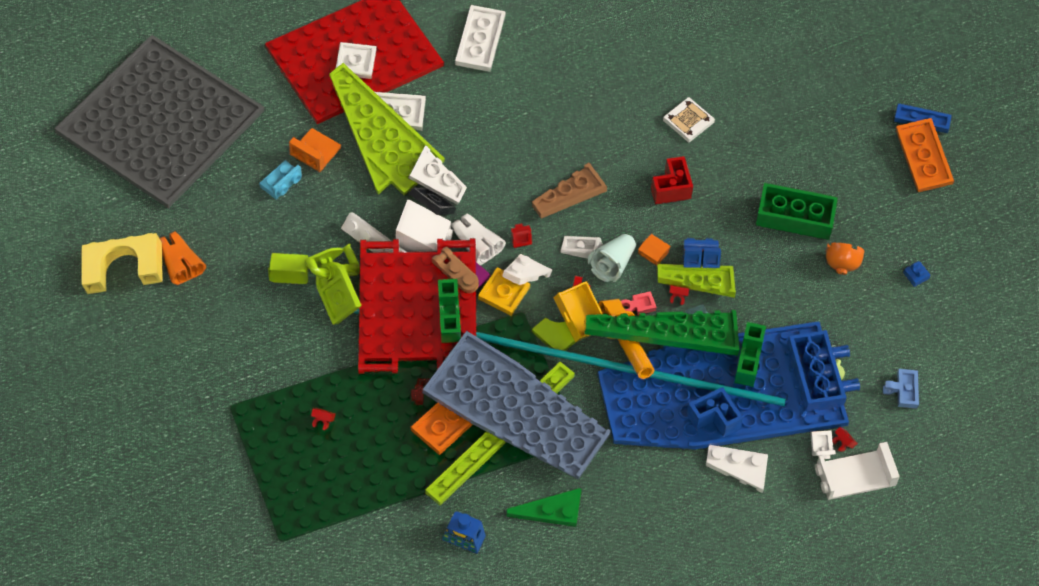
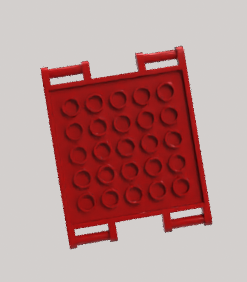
M470 238V240L437 239V252H399V239H393V241L360 240L359 374H365V372L398 373V361L437 360L438 370L443 360L447 358L458 342L442 343L438 280L449 278L434 265L431 259L435 255L441 254V250L445 247L470 248V252L452 253L476 275V238ZM367 249H393V253H367ZM445 259L443 262L448 264L450 261ZM458 287L461 338L466 331L476 336V291L465 293ZM365 361H392V364H365Z

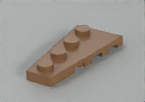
M587 163L584 165V169L574 172L571 178L558 183V187L548 190L532 201V207L542 219L606 192L607 186L591 164Z

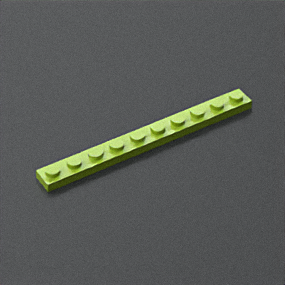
M559 362L540 382H545L551 387L552 391L558 393L574 378L575 373L562 362ZM486 431L425 490V494L440 506L495 454L506 441Z

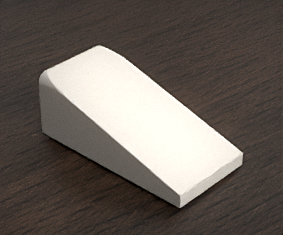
M564 236L560 252L588 259L591 252L602 246L603 243L600 237Z

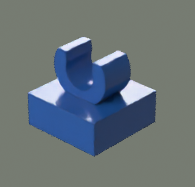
M920 261L915 262L903 271V274L914 287L930 278V273Z

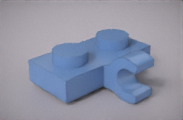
M898 369L897 382L885 381L883 394L897 393L898 407L918 408V371Z

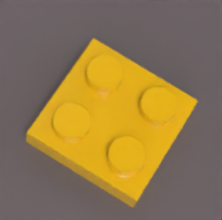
M497 267L479 293L478 300L512 316L528 292L530 283L526 282L525 284L518 285L502 277L504 270Z

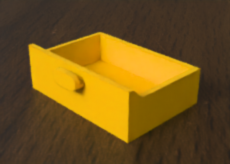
M586 281L563 292H559L553 297L575 342L591 336L584 334L585 316L603 314Z

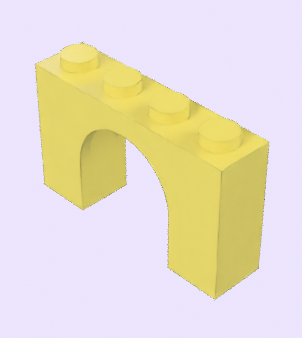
M147 233L141 236H129L123 239H110L105 242H92L82 245V286L87 294L106 291L107 269L116 258L124 255H132L138 258V276L143 285L162 282V242L157 233Z

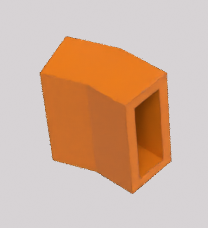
M651 234L639 247L638 254L657 266L668 255L671 246Z

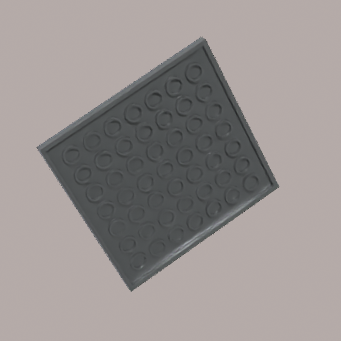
M151 35L54 129L56 134L169 209L265 110L264 106Z

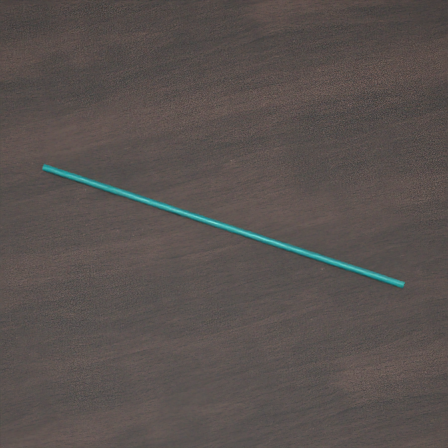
M359 308L353 313L359 314ZM476 332V337L485 342L637 375L632 365ZM655 370L650 378L710 391L723 387L729 395L784 406L786 400L780 397Z

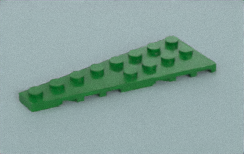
M714 310L713 313L704 314L702 311H696L694 314L657 312L656 315L647 316L645 313H639V316H628L626 313L618 317L597 314L586 315L584 320V334L736 356L739 353L736 310H731L730 313H721L720 310Z

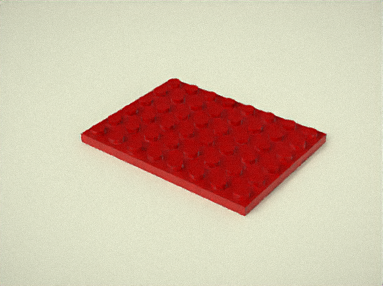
M361 0L265 43V48L316 124H320L344 112L330 79V73L336 69L340 42L376 46L372 78H360L374 92L387 93L444 66V61L400 0Z

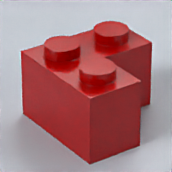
M685 156L666 159L665 175L652 178L651 192L654 203L662 204L691 199L693 184Z

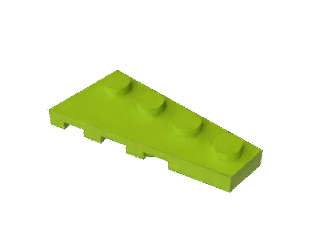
M657 264L658 283L735 298L733 266L703 268L701 265V268L684 267V265Z

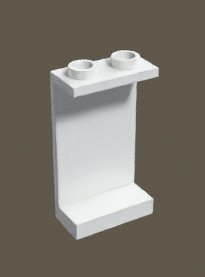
M887 442L879 443L877 451L825 461L822 455L819 456L817 464H815V472L822 481V492L826 493L828 500L896 486L900 477Z

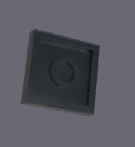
M412 188L409 192L412 197L436 215L454 214L457 209L442 196L427 188Z

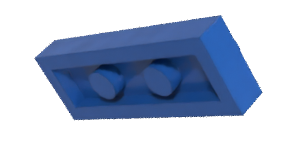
M898 103L894 122L907 124L932 118L936 131L948 133L952 115Z

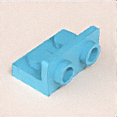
M285 160L259 183L260 188L277 199L284 195L293 184L300 181L302 177L301 166L297 165L294 167Z

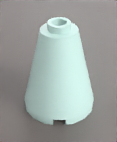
M622 234L593 250L588 256V265L591 263L592 273L604 282H616L621 277L636 247L634 238L628 234Z

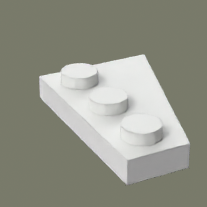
M710 445L708 447L706 466L726 476L730 475L740 480V483L744 485L749 484L755 487L757 491L763 493L768 454Z

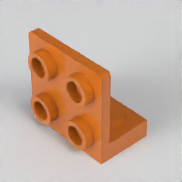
M313 128L301 140L293 137L289 141L290 155L318 172H321L341 149V144Z

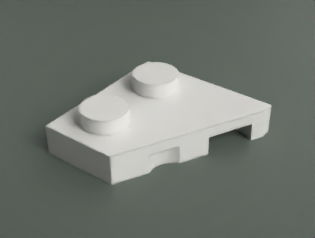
M520 254L504 270L502 277L521 285L528 281H536L542 275L546 278L550 277L552 269L530 259L528 256Z

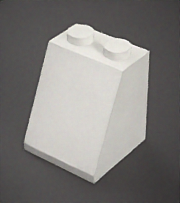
M407 200L396 229V239H399V246L406 252H437V239L451 240L452 238L451 221L436 215L434 212L413 201Z

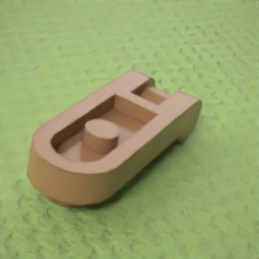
M448 247L443 248L441 254L435 255L431 259L434 265L449 279H457L458 287L465 293H473L478 289V277ZM448 259L450 262L445 264L443 261Z

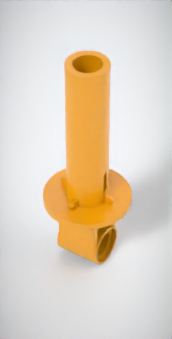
M619 299L604 300L598 303L602 313L608 316L618 317L626 313L628 316H635L633 312L625 311ZM618 339L638 377L641 379L650 377L654 373V367L641 344L637 341Z

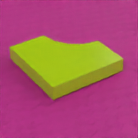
M544 318L532 329L533 334L549 348L566 351L576 343L566 322H553Z

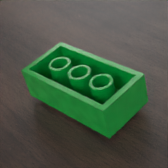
M764 183L756 226L829 240L833 229L838 197Z

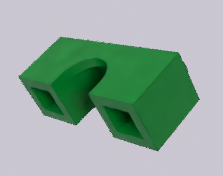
M438 280L442 343L459 342L461 339L458 280Z
M747 322L734 383L754 387L766 330L765 325Z

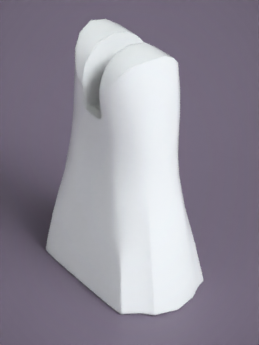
M469 214L462 216L461 221L456 220L451 223L453 231L460 240L476 238V262L479 265L484 264L502 252L505 247V240L485 228Z

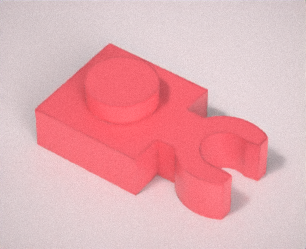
M651 291L633 295L632 301L627 299L621 301L623 307L627 306L629 308L625 309V311H636L637 315L639 313L654 312L657 308Z

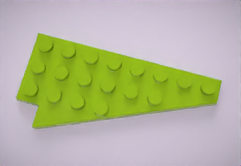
M344 63L330 73V79L378 194L392 184L405 196L412 188L418 185V183L408 177L425 145L436 158L438 157L442 163L445 162V158Z

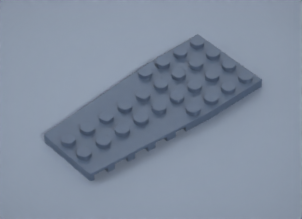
M468 331L465 332L423 388L422 392L471 424L576 479L581 477L610 435L609 429H604L597 424L598 421L593 417L589 418L582 413V409L578 406L574 407L567 402L563 395H558L552 391L548 384L545 382L541 383L529 370Z

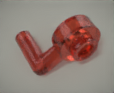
M419 378L416 381L415 389H411V401H415V405H424L423 388L431 378Z

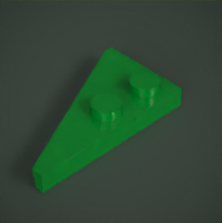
M578 488L508 508L506 517L576 527L582 489Z

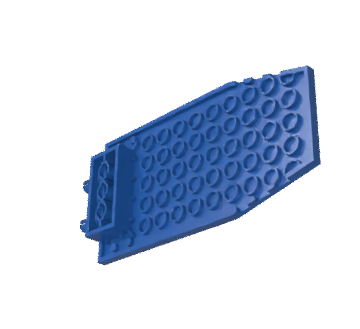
M820 322L766 329L754 387L734 383L744 333H738V356L672 346H663L659 350L649 351L646 355L655 371L786 399L785 405L779 406L728 394L742 415L743 421L740 430L725 437L722 436L714 422L696 430L687 416L688 403L713 391L650 377L641 379L636 374L609 368L598 371L597 376L613 444L702 449L708 448L710 445L721 446L848 426L849 420L844 407L847 398L845 392L859 391L860 382L858 378L841 381L835 359L850 357V349H847L849 346L831 347L827 330L822 331ZM630 361L623 363L627 365H632Z

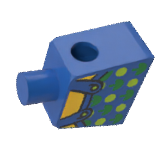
M455 511L442 540L478 554L486 535L480 520L470 517L468 514Z

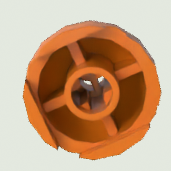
M831 243V246L827 244L826 260L828 265L836 270L837 274L847 275V272L858 269L862 264L864 249L857 246L856 250L851 248V244Z

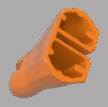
M176 231L169 234L173 245L168 243L165 236L159 238L162 242V257L173 284L179 285L203 274L206 264L190 249Z

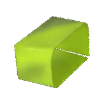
M272 253L268 268L269 280L274 283L307 284L309 269L305 259L308 258V255Z

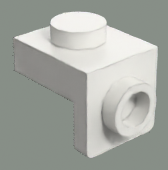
M831 431L810 432L812 456H818L819 458V456L823 455L824 459H830L831 454H836L835 450H833Z

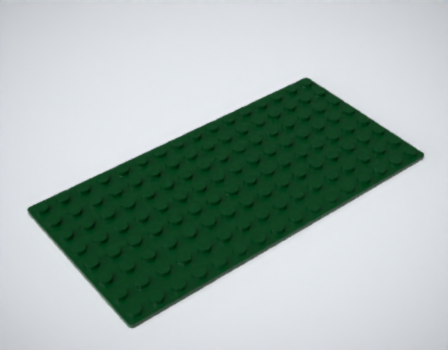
M522 312L476 326V332L538 345L528 320ZM486 342L529 370L539 381L550 371L543 354ZM437 360L398 361V373L365 372V374H359L358 365L231 405L232 416L279 541L284 542L424 495L425 490L486 432L472 425L442 454L438 455L411 431V426L438 403L422 393L423 388L437 371ZM367 361L365 364H392V361ZM313 408L336 413L334 421L329 422L327 430H322L324 426L322 421L318 422L317 427L312 426L315 417L311 416ZM506 442L469 479L534 458V456Z

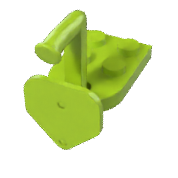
M351 244L343 248H330L305 259L308 269L316 275L318 292L333 325L339 324L361 307L349 276L360 274V265L350 247ZM344 252L349 264L341 265L338 262H333V260Z

